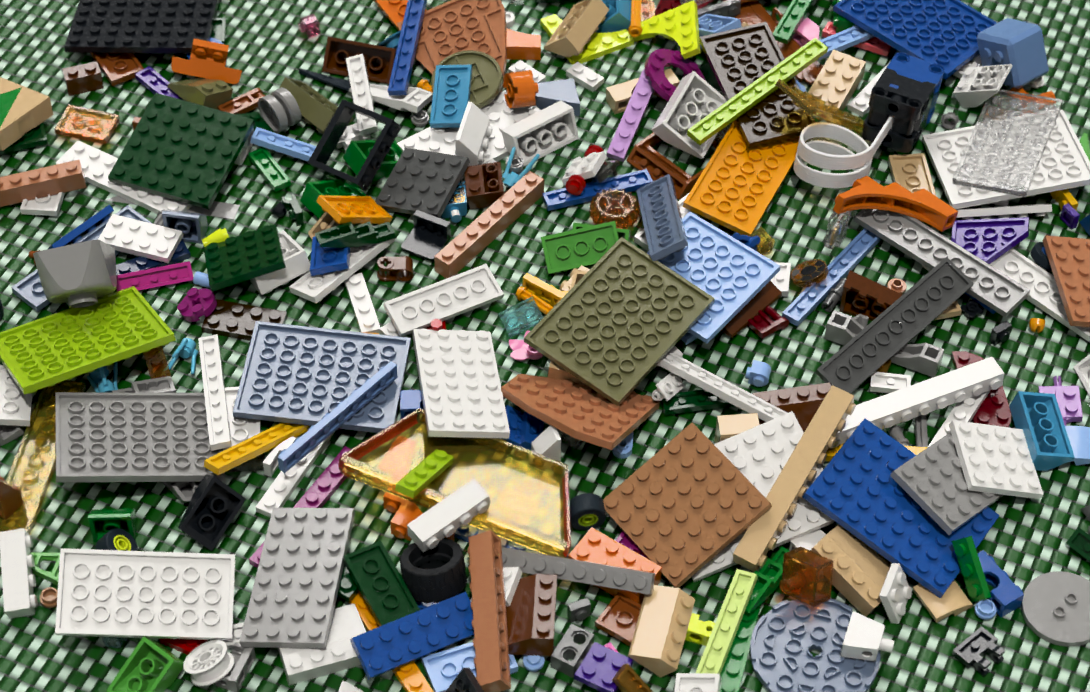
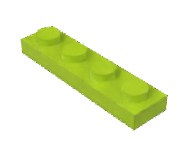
M434 450L396 483L395 491L414 498L453 464L454 456L447 454L443 450Z

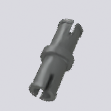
M845 278L840 279L836 287L829 291V296L821 304L822 308L828 305L825 309L826 312H831L835 305L841 302Z

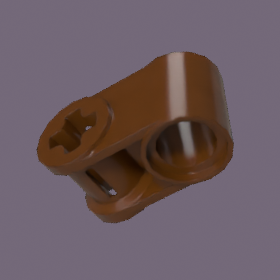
M383 256L377 260L379 268L377 278L384 282H405L413 278V260L410 257Z

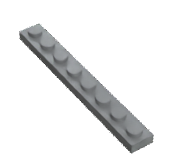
M502 547L503 567H520L523 573L557 575V579L651 595L653 592L655 573Z

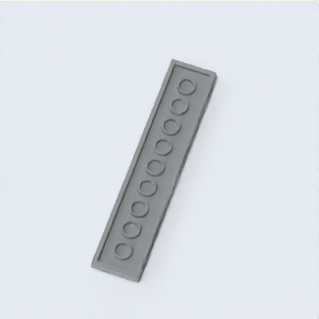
M862 209L854 218L856 223L930 270L947 257L974 283L966 293L1004 317H1007L1030 294L1028 288L916 218L878 209Z

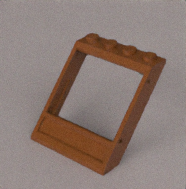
M725 127L718 132L711 144L716 149L728 131ZM653 132L634 146L626 161L638 170L647 169L653 181L670 174L678 199H682L692 190L704 169L693 177L652 148L662 141Z

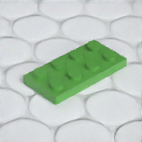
M611 221L541 237L548 274L569 271L574 268L578 269L581 265L584 267L595 265L619 240L616 222Z

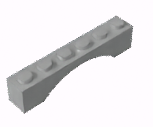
M834 310L826 325L825 339L846 345L864 327L852 316ZM928 343L907 344L890 360L894 364L934 378L941 366L944 349Z

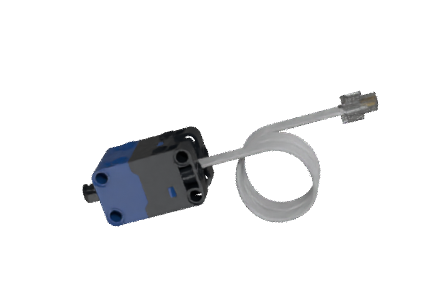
M903 52L896 53L872 88L869 99L870 110L864 121L862 138L851 130L832 123L818 122L806 126L799 138L794 162L795 174L801 180L815 186L847 188L851 187L857 179L868 176L873 155L880 145L903 153L910 152L933 116L945 70L944 67ZM815 137L829 138L851 147L857 154L832 142L814 140L805 143V141ZM863 139L873 143L869 147V145ZM801 159H803L805 162H807V163H809V164H811V165H813V166L819 167V168L828 169V170H851V169H852L853 172H849V173H826V172H821V171H818V170H815V169H812V168L806 166V165L801 161ZM853 210L841 214L833 211L829 218L824 247L832 250L835 246L840 247L847 235L848 223Z

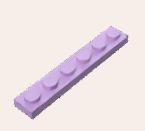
M644 69L606 154L607 157L621 162L625 160L654 93L650 77L646 76Z

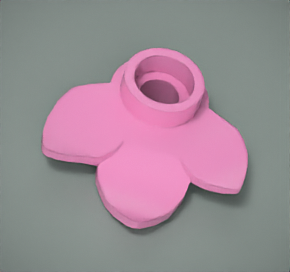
M529 330L526 331L524 337L530 332ZM509 340L510 349L513 351L510 357L515 360H536L543 356V354L525 343L524 340Z

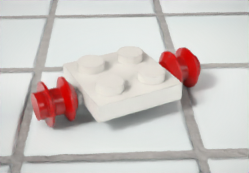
M589 146L584 157L575 158L571 162L570 167L565 171L562 182L570 194L580 195L586 187L585 179L596 176L607 158L600 146Z

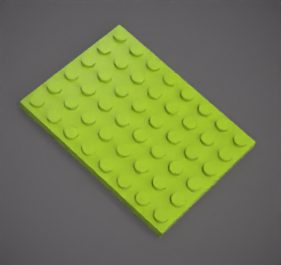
M135 286L98 298V303L83 308H69L0 332V360L25 395L35 393L37 390L45 387L54 386L64 380H71L78 375L93 372L97 368L110 366L114 362L129 359L136 354L149 352L153 348L166 346L176 339L172 330Z

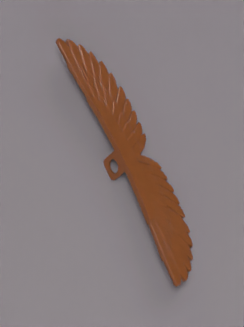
M748 1L741 4V14L735 15L733 18L740 19L741 24L746 22L749 25L767 22L773 33L779 23L776 13L779 15L780 20L783 14L774 7L771 17L759 1ZM791 38L788 45L776 41L785 59L801 48L793 38ZM816 60L795 75V77L801 82L804 80L809 85H812L823 65Z

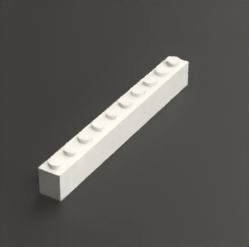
M990 357L858 404L852 415L846 417V425L842 432L838 431L835 437L837 439L833 448L845 443L864 418L881 430L890 428L893 425L907 422L912 418L926 415L937 409H943L948 405L962 402L973 396H979L984 392L996 390L1003 385L1004 372L994 358Z

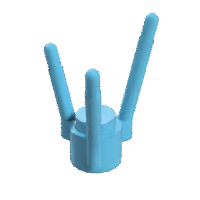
M512 147L505 172L502 175V178L505 179L503 181L504 185L511 188L530 171L540 157L539 154L531 160L520 175L513 171L509 174L516 150L515 147Z
M190 338L182 339L180 345L172 354V360L160 377L167 375L179 356L182 358L192 356L191 374L195 373L198 350L195 349L196 343Z
M114 362L113 382L106 379L103 367L99 368L102 380L99 382L98 387L89 375L87 376L95 392L112 393L113 390H118V362Z

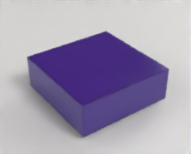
M1067 203L1063 205L1060 219L1072 230L1077 227L1080 214Z

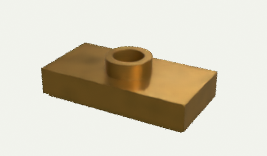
M623 664L612 679L622 692H653L629 664Z

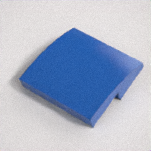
M506 405L505 409L510 436L509 439L500 438L499 440L512 446L531 450V442L543 432L544 421L526 411L523 413Z

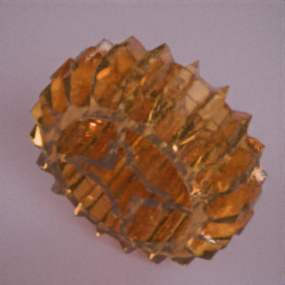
M610 187L608 191L602 189L601 193H596L590 204V216L593 223H597V225L615 221L617 228L627 229L628 226L633 227L640 214L639 201H637L636 196H632L631 192L626 193L625 189L618 190L616 188L612 190Z

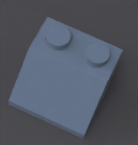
M173 210L162 211L164 227L182 231L183 237L181 241L203 244L201 239L205 238L208 229L206 215Z

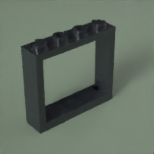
M342 99L311 155L308 164L317 171L367 191L375 174L380 169L386 154L390 151L392 143L398 136L401 126L390 118ZM355 112L385 124L356 178L326 165Z

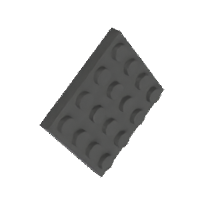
M405 148L375 202L388 211L413 215L416 210L440 218L464 175L470 160L468 157Z

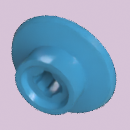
M401 30L383 40L378 46L397 48Z

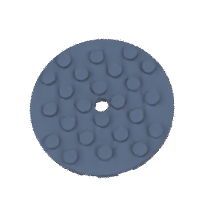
M800 596L796 600L782 601L774 605L768 613L762 615L752 633L750 659L757 678L769 692H867L877 676L880 664V650L875 661L842 657V646L853 608L827 597ZM812 649H816L821 654L813 657V655L809 651Z

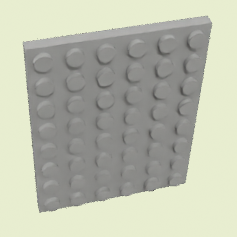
M55 392L56 482H201L206 474L215 476L220 481H225V472L216 475L204 467V460L223 451V449L211 451L204 393Z

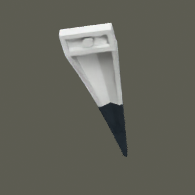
M299 69L300 74L352 93L350 80ZM370 84L373 101L400 111L418 113L433 99L432 92L418 87H408L407 95L389 96L388 86Z

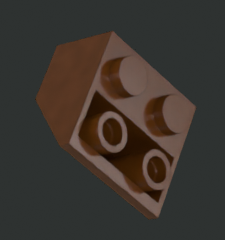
M501 162L467 167L464 174L470 210L489 207L504 194Z

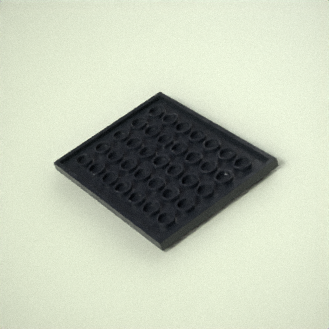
M80 0L64 46L65 52L191 54L194 38L205 41L210 40L220 0Z

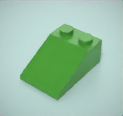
M143 636L106 691L164 692L182 671L184 662L156 640Z

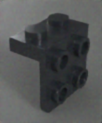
M416 210L413 214L414 228L402 243L401 250L428 261H434V256L444 248L451 238L450 222Z

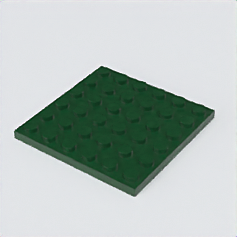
M155 93L108 175V179L113 183L209 210L255 125L254 119Z

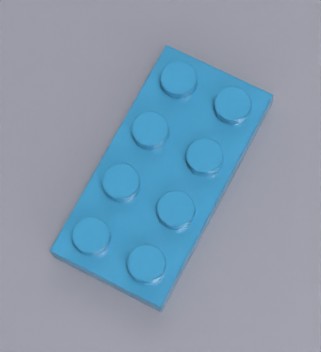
M436 65L430 116L431 128L460 127L470 99L472 65Z

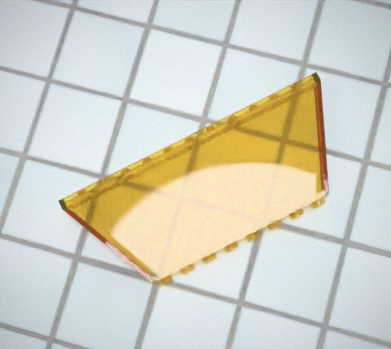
M420 408L347 451L339 459V470L345 476L428 509L474 478L490 495V506L484 513H479L473 517L468 523L469 525L485 531L492 530L497 536L543 554L566 558L570 552L568 465L499 438L428 437L425 413ZM434 450H443L447 454L454 456L453 464L414 498L395 491L396 483Z

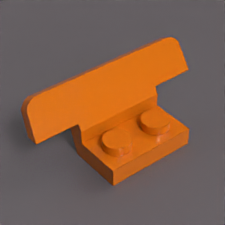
M194 38L190 60L172 56L171 69L176 73L205 79L222 80L230 84H237L242 70L225 67L229 45Z

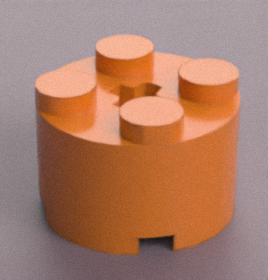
M532 71L506 73L503 79V88H507V94H504L507 106L509 108L535 106V93H538V84L533 80Z

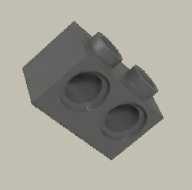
M571 624L551 654V668L574 678V674L594 644V634Z

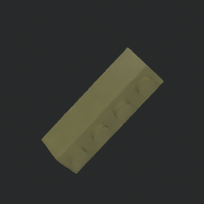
M285 77L279 88L284 87L293 95L300 108L301 115L304 117V121L310 125L314 124L317 127L316 130L324 134L338 106L307 83Z

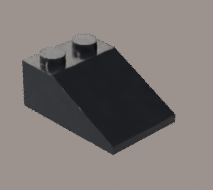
M206 474L195 490L178 529L212 551L246 498L215 476Z

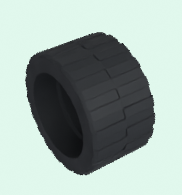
M443 538L437 546L425 552L413 543L404 549L402 555H400L402 579L416 601L438 603L461 593L466 586L467 574L463 550L458 543L451 539Z

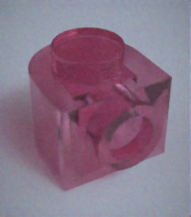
M314 14L300 18L298 23L301 33L304 32L307 38L320 34L319 21Z

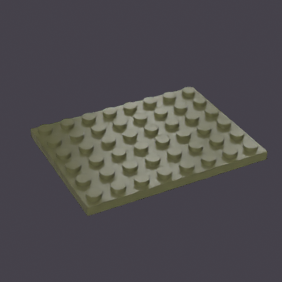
M621 237L524 337V342L619 406L710 308L715 298L658 260L653 261L650 255Z

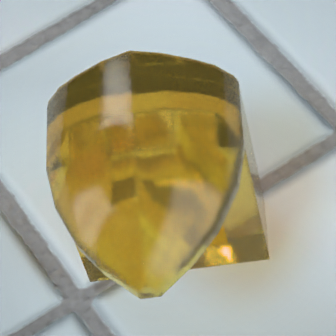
M762 227L749 235L750 237H760L761 241L757 245L756 250L758 253L768 255L772 252L775 240Z

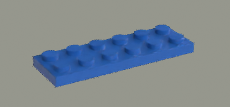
M464 592L353 637L350 641L368 680L474 636L471 602L467 593Z

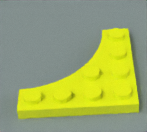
M693 0L642 21V33L638 37H633L635 42L647 38H655L656 35L676 41L684 59L701 53L697 4Z
M556 14L540 19V25L550 37L562 22ZM627 29L608 33L595 32L590 36L591 40L583 46L584 50L577 56L568 57L567 60L571 65H574L576 62L582 64L634 45V38Z

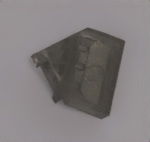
M619 160L604 161L596 176L585 180L601 183L609 175L617 176L616 167L620 165Z

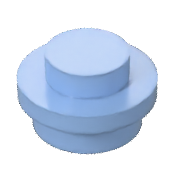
M984 599L976 604L975 613L979 618L989 620L996 615V606L991 600Z
M524 655L523 665L529 671L535 672L544 666V656Z

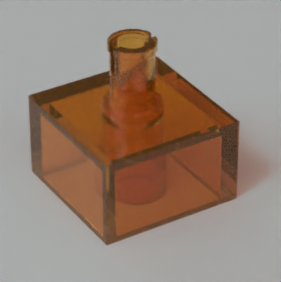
M801 546L785 553L782 581L780 582L782 584L780 585L781 592L813 607L829 600L831 597L833 561Z

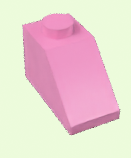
M809 18L801 21L792 38L801 47L813 38L819 40V26Z

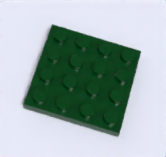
M276 224L266 225L259 230L248 231L237 237H229L224 242L210 243L203 247L209 285L212 291L286 268Z

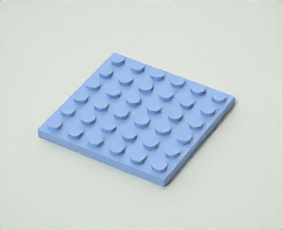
M689 212L682 218L688 246L682 251L673 252L665 259L658 261L715 298L710 308L687 331L708 344L780 271V265L694 213Z

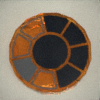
M819 259L808 260L798 264L791 271L793 284L799 287L812 286L811 283H820L829 273L827 264Z

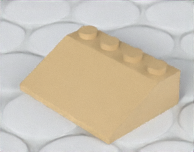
M838 524L805 556L863 616L866 617L882 602L879 595L892 563Z

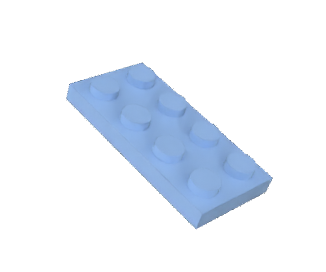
M473 642L422 657V664L434 692H446L462 668H470L474 676H477L474 664L476 655ZM509 654L510 674L518 672L516 660L513 654Z

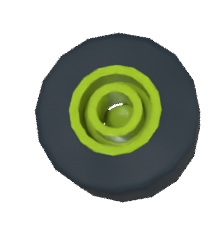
M586 493L575 496L569 501L570 524L573 528L583 531L590 530L591 527L595 529L606 520L604 502L600 496Z

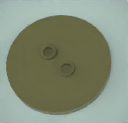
M474 50L460 51L446 57L438 64L472 65L469 102L474 103L479 109L491 103L498 96L502 88L503 76L501 68L497 61L486 53ZM436 68L431 79L432 90H434Z

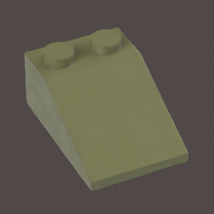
M191 78L168 84V88L183 100L217 109V106L230 101L233 89L226 82L215 79Z

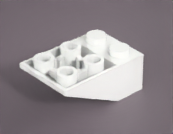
M1013 65L967 67L953 92L961 107H978L998 93Z

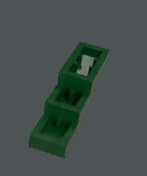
M350 221L315 233L320 247L331 248L358 247L396 238L390 222L373 227L370 222L353 227Z

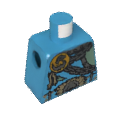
M465 181L459 182L441 215V218H450L454 223L461 221L462 216L467 214Z

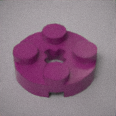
M191 288L180 304H178L177 309L186 321L196 322L200 320L198 317L203 315L207 317L214 311L217 306L216 297L210 289Z

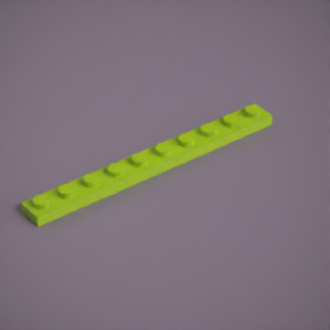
M813 38L689 128L687 136L698 145H701L826 54L828 47L818 39Z

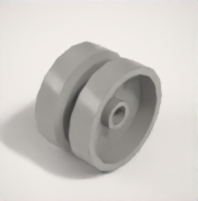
M284 87L258 100V109L261 117L277 134L285 131L288 126L296 125L302 119L301 111L295 98Z

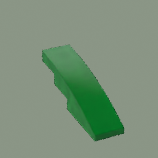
M781 546L772 560L768 558L759 572L755 570L754 573L757 574L758 579L746 607V613L751 614L777 589L799 562V555Z

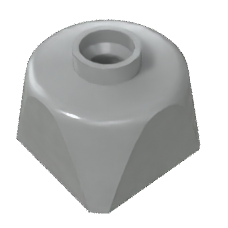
M90 240L33 253L46 299L52 303H68L69 308L88 307L97 304V298L109 295L116 290L115 248L101 240Z

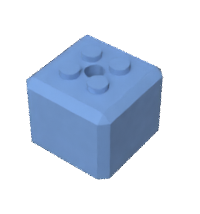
M1006 18L979 32L977 35L982 66L1013 65L1003 85L1019 89L1047 74L1049 71L1042 29L1037 24Z

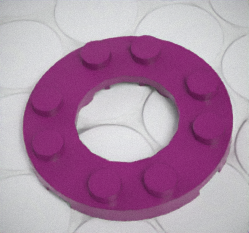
M657 49L645 61V74L650 77L651 86L666 101H669L677 87L673 86L666 78L664 66L669 67L672 65L674 66L673 68L678 67L683 71V75H688L695 71L706 81L697 63L688 58L684 59L680 51Z

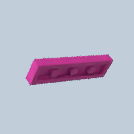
M187 261L117 275V292L135 286L139 291L193 280L191 263Z

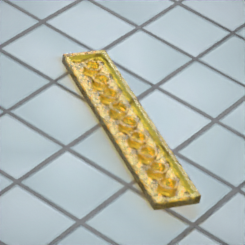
M64 380L54 386L42 388L31 415L30 426H27L6 479V483L11 486L15 485L20 489L23 504L7 520L0 516V532L25 528L27 533L31 534L56 468L55 392H84L86 389L85 383Z

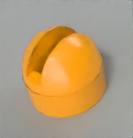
M1031 318L1029 321L1030 330L1035 332L1037 329V333L1042 332L1045 327V320Z

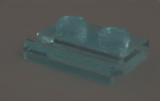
M533 296L498 313L510 338L538 324L543 319Z

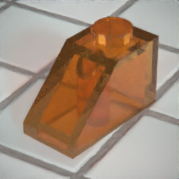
M163 346L143 353L151 379L171 376Z

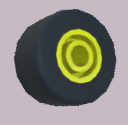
M119 528L109 530L96 544V550L138 551L137 543L132 535Z

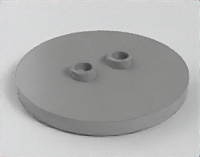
M1063 571L1045 573L1033 579L1024 591L1021 604L1022 615L1028 627L1037 636L1055 645L1074 647L1089 643L1090 581L1077 574Z

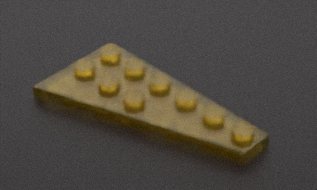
M781 79L775 84L793 99L791 102L795 106L802 107L804 109L803 112L811 118L814 116L820 121L824 119L828 123H834L849 130L853 129L859 134L862 132L864 121L849 112H843L834 105L829 106L824 100L806 91L802 92L793 85L788 86Z

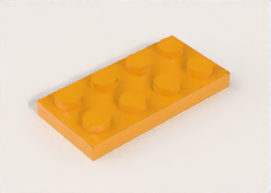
M319 195L316 201L322 207V210L329 213L338 224L350 221L352 224L367 222L383 224L391 222L393 218L381 206L377 205L370 196Z

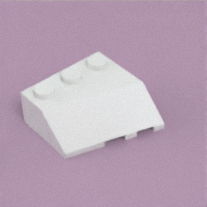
M284 230L279 233L286 268L250 279L254 288L261 295L270 293L274 288L285 285L290 280L303 276L310 270V262L305 250Z

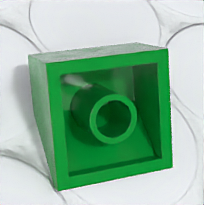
M135 509L92 510L88 514L93 542H97L109 530L115 528L127 531L136 541L137 517Z

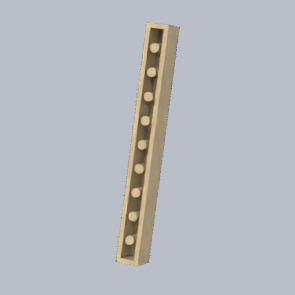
M833 385L831 386L766 497L772 507L748 527L733 553V562L753 572L757 571L759 567L762 568L767 560L766 554L769 549H774L778 540L776 537L779 532H784L789 515H794L797 509L796 503L799 498L803 499L802 496L807 491L806 486L808 482H813L817 474L816 469L818 465H823L827 457L825 453L828 448H833L837 439L835 437L838 431L842 432L846 425V417L848 415L851 416L856 407L854 395Z

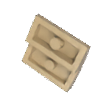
M953 580L941 598L920 583L913 587L914 593L936 623L951 614L957 616L973 607V604L955 580Z

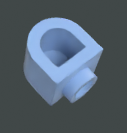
M753 360L752 367H747L745 378L749 379L748 384L757 387L767 385L771 367L765 362Z

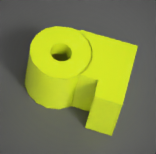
M692 613L685 641L706 646L715 623L712 621L699 620L700 615Z

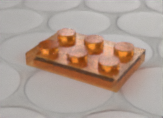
M68 104L54 130L55 134L106 145L120 118L117 114Z

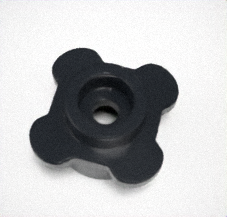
M969 300V303L961 305V309L964 311L963 314L968 319H976L984 311L983 307L978 306L975 300Z

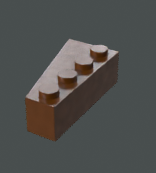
M850 270L843 287L839 312L853 316L862 314L868 316L869 320L873 321L899 299L902 294Z

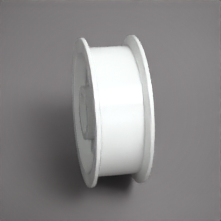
M212 640L192 650L186 657L183 668L187 673L191 674V681L194 685L207 686L226 676L232 669L235 659L231 653L227 652V645L224 641Z

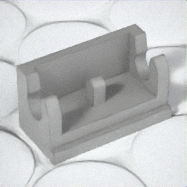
M235 643L232 650V655L235 659L232 669L226 676L215 682L217 687L232 692L239 691L256 659L254 647H241L240 643Z

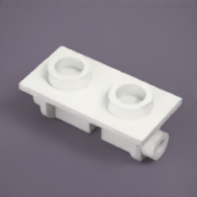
M670 372L655 385L657 389L652 392V398L655 401H661L664 398L668 401L685 385L678 375Z

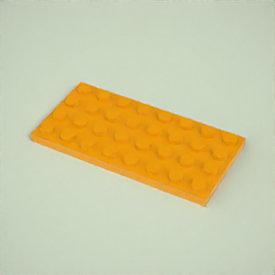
M734 120L685 199L683 207L741 235L751 237L795 162L800 136L748 148L736 120Z

